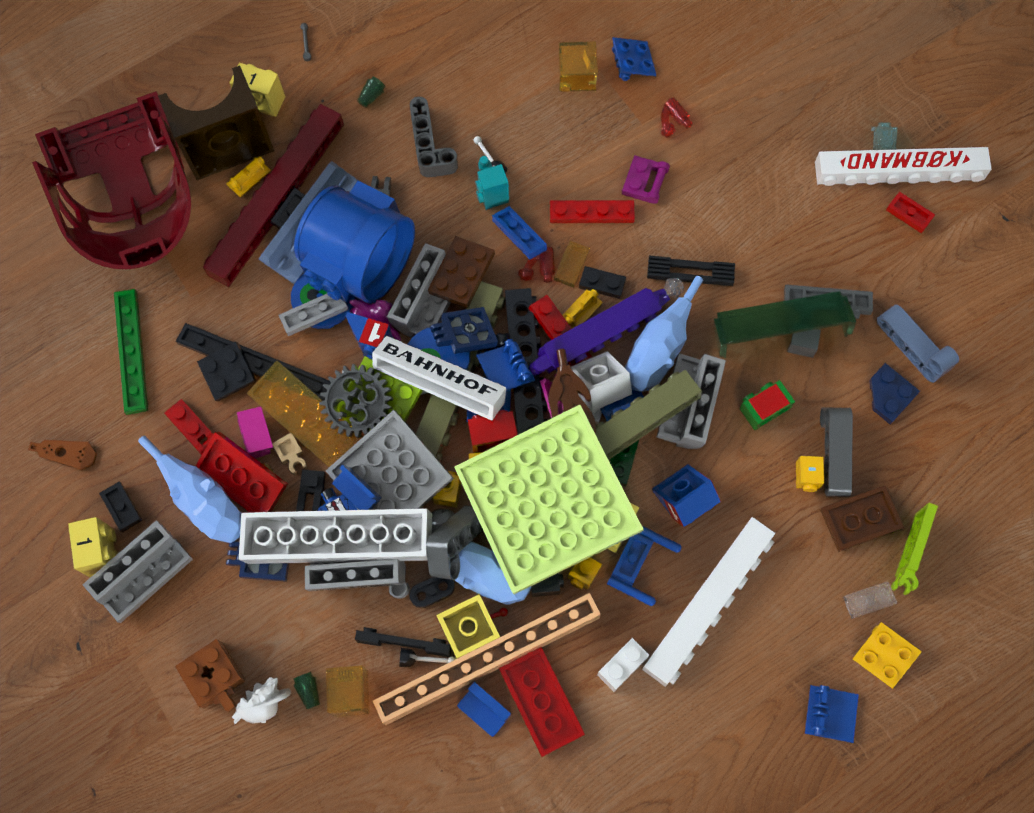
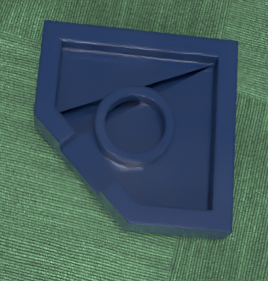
M886 363L869 380L873 398L872 409L890 425L920 392Z

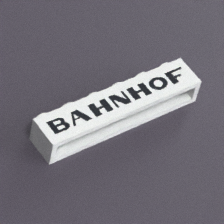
M386 336L373 351L374 369L489 420L494 419L505 403L506 387L425 353L418 348L411 347L399 340Z

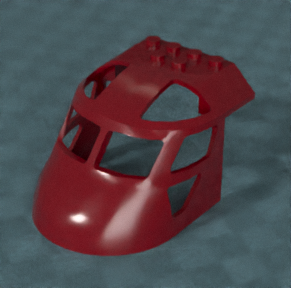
M157 91L136 98L137 103L61 130L54 127L35 134L48 167L43 166L37 161L32 162L61 233L80 255L104 267L135 269L157 262L171 252L179 243L189 223L191 214L189 183L184 172L178 144L169 126ZM169 146L174 159L172 177L167 187L158 195H154L141 159L146 155ZM97 173L101 174L112 204V211L96 212L85 208L72 198L65 189L64 183ZM176 190V200L166 213L143 225L142 214L162 205ZM59 192L65 199V201L74 209L76 218L67 209L66 205L64 204L59 195ZM61 212L74 228L67 227ZM134 218L136 227L109 234L92 230L88 221L113 223Z

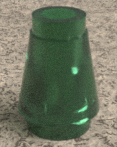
M374 76L371 79H367L357 102L367 108L368 105L384 93L385 85Z
M308 672L293 678L295 683L293 687L306 709L320 705L316 676L313 677L312 672Z

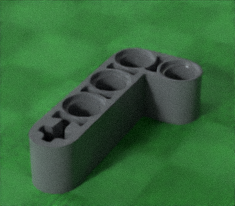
M423 97L413 98L410 101V112L420 174L424 177H436L455 173L458 169L456 151L452 148L435 149L428 102ZM422 110V114L418 115V111Z
M823 407L820 411V425L822 428H825V495L850 497L852 492V409Z
M466 505L428 537L426 552L431 577L450 580L457 579L460 573L459 552L483 531L472 506Z

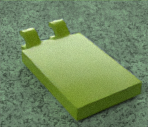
M928 503L915 513L896 571V579L891 585L892 590L895 591L898 586L904 585L905 590L903 594L907 595L917 589L919 582L915 572L918 570L938 508L937 505Z

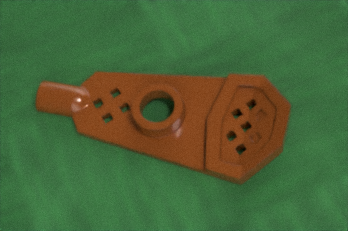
M43 440L41 443L30 442L28 448L29 451L38 452L41 458L78 470L94 465L97 453L92 445L85 441ZM65 449V455L59 456L60 450Z

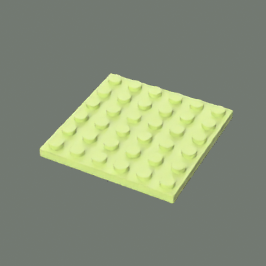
M581 405L559 414L454 467L513 594L527 589L644 531Z

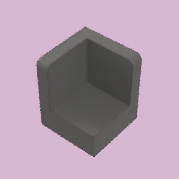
M795 325L787 352L813 358L818 350L821 330Z

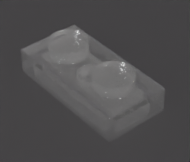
M889 581L843 596L851 619L897 604Z

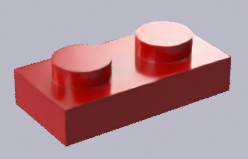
M900 191L886 209L887 212L921 234L935 216L934 213Z

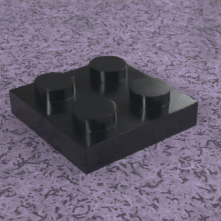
M234 342L197 361L215 401H220L256 382L238 342Z

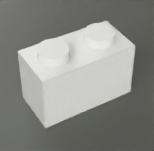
M632 638L597 675L615 692L649 657V654Z

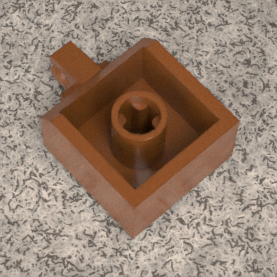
M215 639L175 666L199 707L205 709L213 703L215 705L221 703L228 713L237 707L231 695L235 693L234 689L245 682V678L223 642ZM210 670H213V672H212V676H213V677L210 679V678H208V676H209V671H210Z

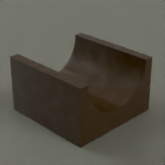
M240 65L232 68L234 81L230 93L222 102L212 108L200 111L186 110L174 104L169 99L167 93L158 95L173 136L197 181L253 160L254 157L258 158L259 156L274 152L264 122Z

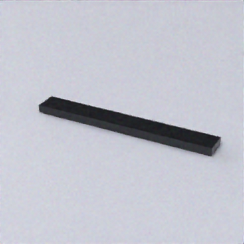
M185 323L175 341L178 345L205 356H209L234 343ZM240 345L253 375L321 402L325 400V397L321 396L320 393L327 392L323 384L330 385L331 382L329 380Z

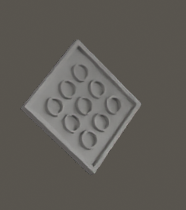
M395 410L390 412L326 470L333 480L342 472L339 468L342 464L350 467L382 497L371 510L421 509L454 479Z

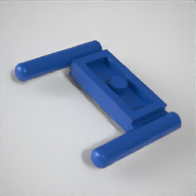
M642 526L644 531L629 538L607 585L649 606H654L656 603L654 597L632 587L653 542L676 553L681 551L682 546Z

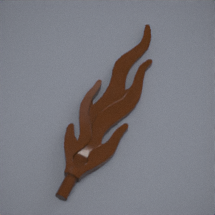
M559 349L556 351L559 367H557V373L551 385L548 398L552 418L559 415L558 406L560 402L564 407L563 413L581 405L596 435L595 418L591 410L578 395V393L590 402L589 390L584 382L572 371L570 365H568L566 350Z

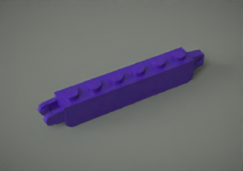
M645 288L545 343L544 346L539 348V358L529 366L531 374L536 376L546 370L549 374L555 370L557 372L559 363L556 351L559 349L566 350L568 363L573 360L575 363H578L587 357L586 353L592 350L595 353L605 347L604 342L610 340L613 343L623 337L622 332L627 330L628 333H631L639 328L640 325L638 323L643 320L646 323L657 317L656 313L662 309V306L670 300L665 289L652 292V290Z

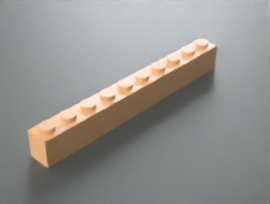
M588 593L373 700V703L382 723L388 725L498 670L500 667L598 620L601 614L591 594Z

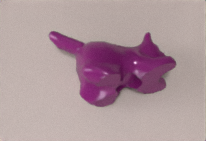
M362 300L349 301L350 305L354 306L350 313L389 324L393 337L401 341L399 333L392 327L387 318L393 306L392 303L385 300H376L374 304L366 303Z

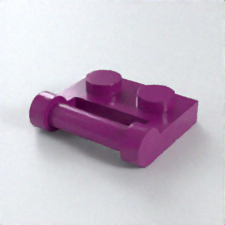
M634 155L622 189V195L653 204L658 203L660 198L659 191L670 165L667 162H656ZM651 171H656L657 174L651 192H646L645 189Z

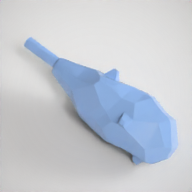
M696 276L684 297H679L667 310L648 322L635 341L630 357L624 367L630 373L632 390L650 391L651 388L661 382L674 365L675 358L687 340L686 322L692 306L691 300L703 282L702 277Z
M142 436L138 440L157 461L156 463L169 486L173 503L201 532H204L210 539L232 543L240 537L241 512L231 502L222 486L196 466L186 464L170 454L164 455L146 436Z
M471 541L459 552L460 573L455 581L464 588L506 605L525 600L529 594L531 587L516 594L512 593L492 549Z

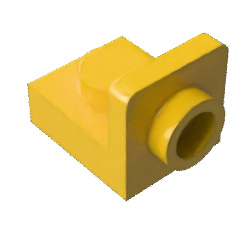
M590 557L575 564L568 574V579L571 580L570 583L581 590L583 587L589 589L602 564Z

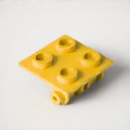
M881 622L878 626L874 627L871 632L872 634L853 657V660L893 689L922 651Z

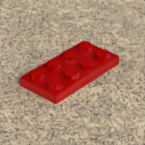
M220 431L214 433L196 464L197 468L207 473L222 486L230 498L250 513L272 512L288 485L287 482Z
M542 647L499 668L541 757L585 735Z

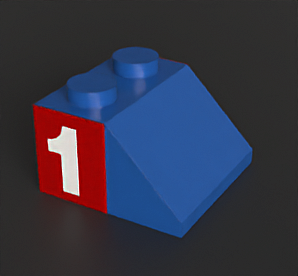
M350 312L346 313L352 333L364 357L367 356L373 359V351L386 336L393 338L389 324Z
M689 464L652 488L653 493L671 517L682 527L694 522L695 519L721 502L713 482Z

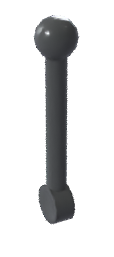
M302 23L300 28L303 30L305 50L303 58L305 61H310L311 54L308 50L307 39L308 25Z

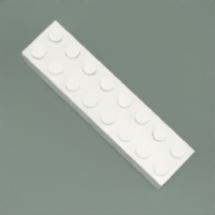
M428 509L241 513L239 560L247 564L364 562L398 559L400 561H428L426 543L428 537L432 534V513Z

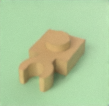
M292 433L272 443L282 463L286 464L289 462V470L293 475H297L294 469L297 464H302L303 468L307 469L306 462L298 457L303 452Z

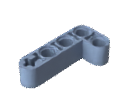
M899 305L892 306L877 317V323L928 381L936 382L959 362V356L953 348L945 346L940 350Z

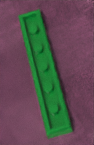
M136 289L114 292L121 383L124 413L129 415L148 411L137 291Z

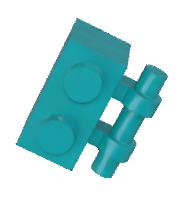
M482 156L478 162L480 170L477 172L478 180L475 181L476 195L479 203H483L487 210L509 203V182L502 164L492 167L488 157Z

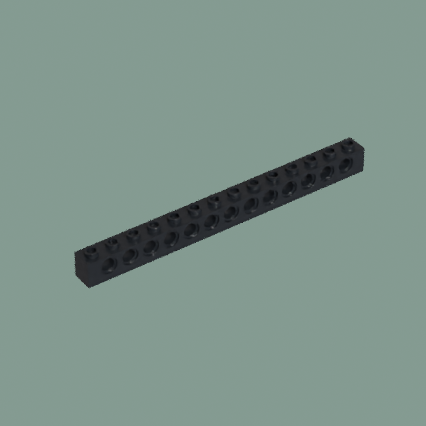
M531 288L505 290L508 333L510 334V339L517 342L521 352H531L530 356L524 357L528 366H530L532 362L539 358L537 349L541 348L540 336L535 334V329H539V323L534 314L528 309L530 305L536 302V296H532ZM519 311L527 312L525 316H520L517 313ZM528 331L530 334L527 336H521L519 335V332ZM539 374L533 375L535 381L513 388L517 435L548 420L543 418V411H547L546 399L541 397L542 386L540 381L544 377H540ZM527 392H533L536 396L534 398L528 399L524 396V394ZM528 413H535L538 417L534 420H529L526 418V415ZM557 573L531 586L532 597L560 595V588H564L563 574Z

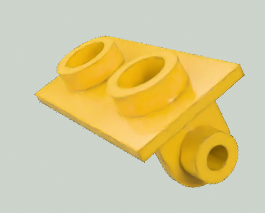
M254 157L253 161L235 177H231L226 185L241 198L271 170L264 164L265 161L262 157Z
M586 289L563 314L571 328L587 321L603 304L597 298L599 294L594 289L591 291Z

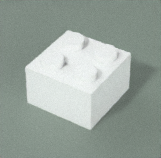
M608 351L571 366L572 371L584 382L589 390L590 402L578 393V395L592 411L632 395L630 373Z

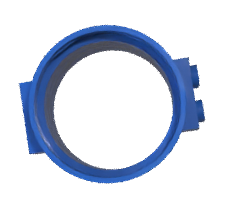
M360 181L356 182L350 192L334 185L321 191L306 209L296 232L294 253L297 260L301 262L300 266L304 271L303 275L309 279V284L318 291L323 289L336 301L341 299L347 302L351 295L366 303H374L389 292L403 272L413 248L415 225L411 218L400 213L394 198Z

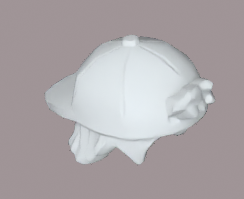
M269 677L263 685L256 683L253 692L247 690L245 692L246 699L241 698L240 703L237 704L236 712L232 716L234 723L236 724L240 719L252 724L266 723V720L276 715L278 702L287 698L291 694V690L289 688L278 690V678L273 679Z

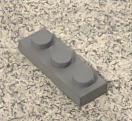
M325 294L279 314V318L287 335L291 336L347 311L348 307L345 301L341 299L336 301L328 294Z

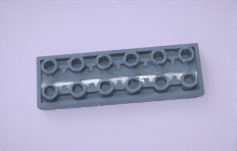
M331 161L258 260L292 284H295L304 271L300 266L301 262L295 256L294 241L299 223L313 199L327 187L336 185L350 192L359 180Z

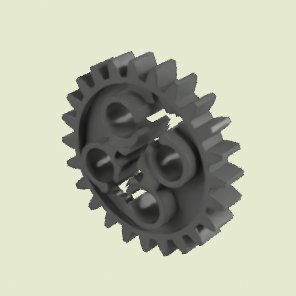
M352 364L351 371L348 367L343 366V373L335 370L337 377H328L331 384H323L327 392L320 393L321 396L325 397V400L319 402V404L326 406L321 411V414L329 415L324 421L327 423L333 421L331 429L335 430L339 427V434L342 435L346 431L347 437H352L353 433H355V436L360 438L362 431L366 435L369 429H373L382 421L383 417L388 415L385 413L386 410H391L393 407L387 405V402L392 401L393 398L387 396V393L391 392L392 389L389 387L384 388L388 381L386 379L380 380L381 373L378 372L374 375L375 369L370 367L366 372L365 365H361L358 370L357 365ZM361 375L365 381H374L367 384L366 389L376 392L375 399L368 401V393L356 387L353 391L349 392L347 389L348 383L355 381L356 384L363 385ZM354 398L360 400V403L355 404L352 401ZM345 401V409L354 414L364 410L366 414L365 419L358 422L357 418L350 417L352 427H350L347 421H338L347 417V413L337 410L338 403Z

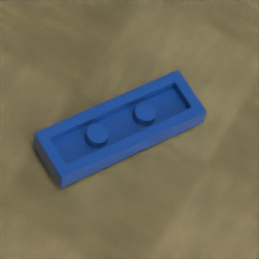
M510 206L492 215V221L529 260L547 250V244Z

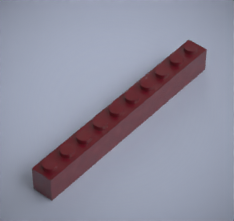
M322 104L311 112L309 120L305 125L301 126L297 137L288 144L287 151L282 157L278 158L271 173L265 176L264 183L259 189L255 190L251 201L242 208L240 216L229 226L228 233L223 239L219 240L212 255L206 258L203 269L209 277L227 287L231 286L272 228L273 224L270 223L272 218L293 189L299 190L343 128L344 123L340 113Z

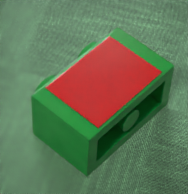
M779 380L774 384L772 382L765 384L757 394L750 393L744 397L740 411L755 431L790 410L795 400Z

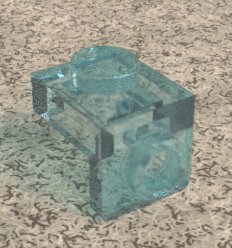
M878 123V127H872L871 131H874L873 150H896L898 127H891V123Z

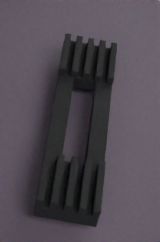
M649 255L648 279L692 283L696 276H700L703 278L702 284L734 285L735 263L671 259V257ZM670 267L711 270L712 276L671 273Z
M302 470L296 512L304 511L306 494H314L312 511H318V508L321 506V493L324 491L326 477L324 471Z
M367 627L363 628L364 631L356 630L355 640L357 643L381 646V643L424 649L427 654L445 657H450L451 645L446 644L447 641L444 639L433 638V642L378 634L376 633L377 629Z

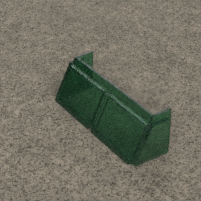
M838 291L718 312L713 325L719 356L726 358L727 345L842 325L844 336L847 337V335L853 333L856 319L847 296L841 295V292Z

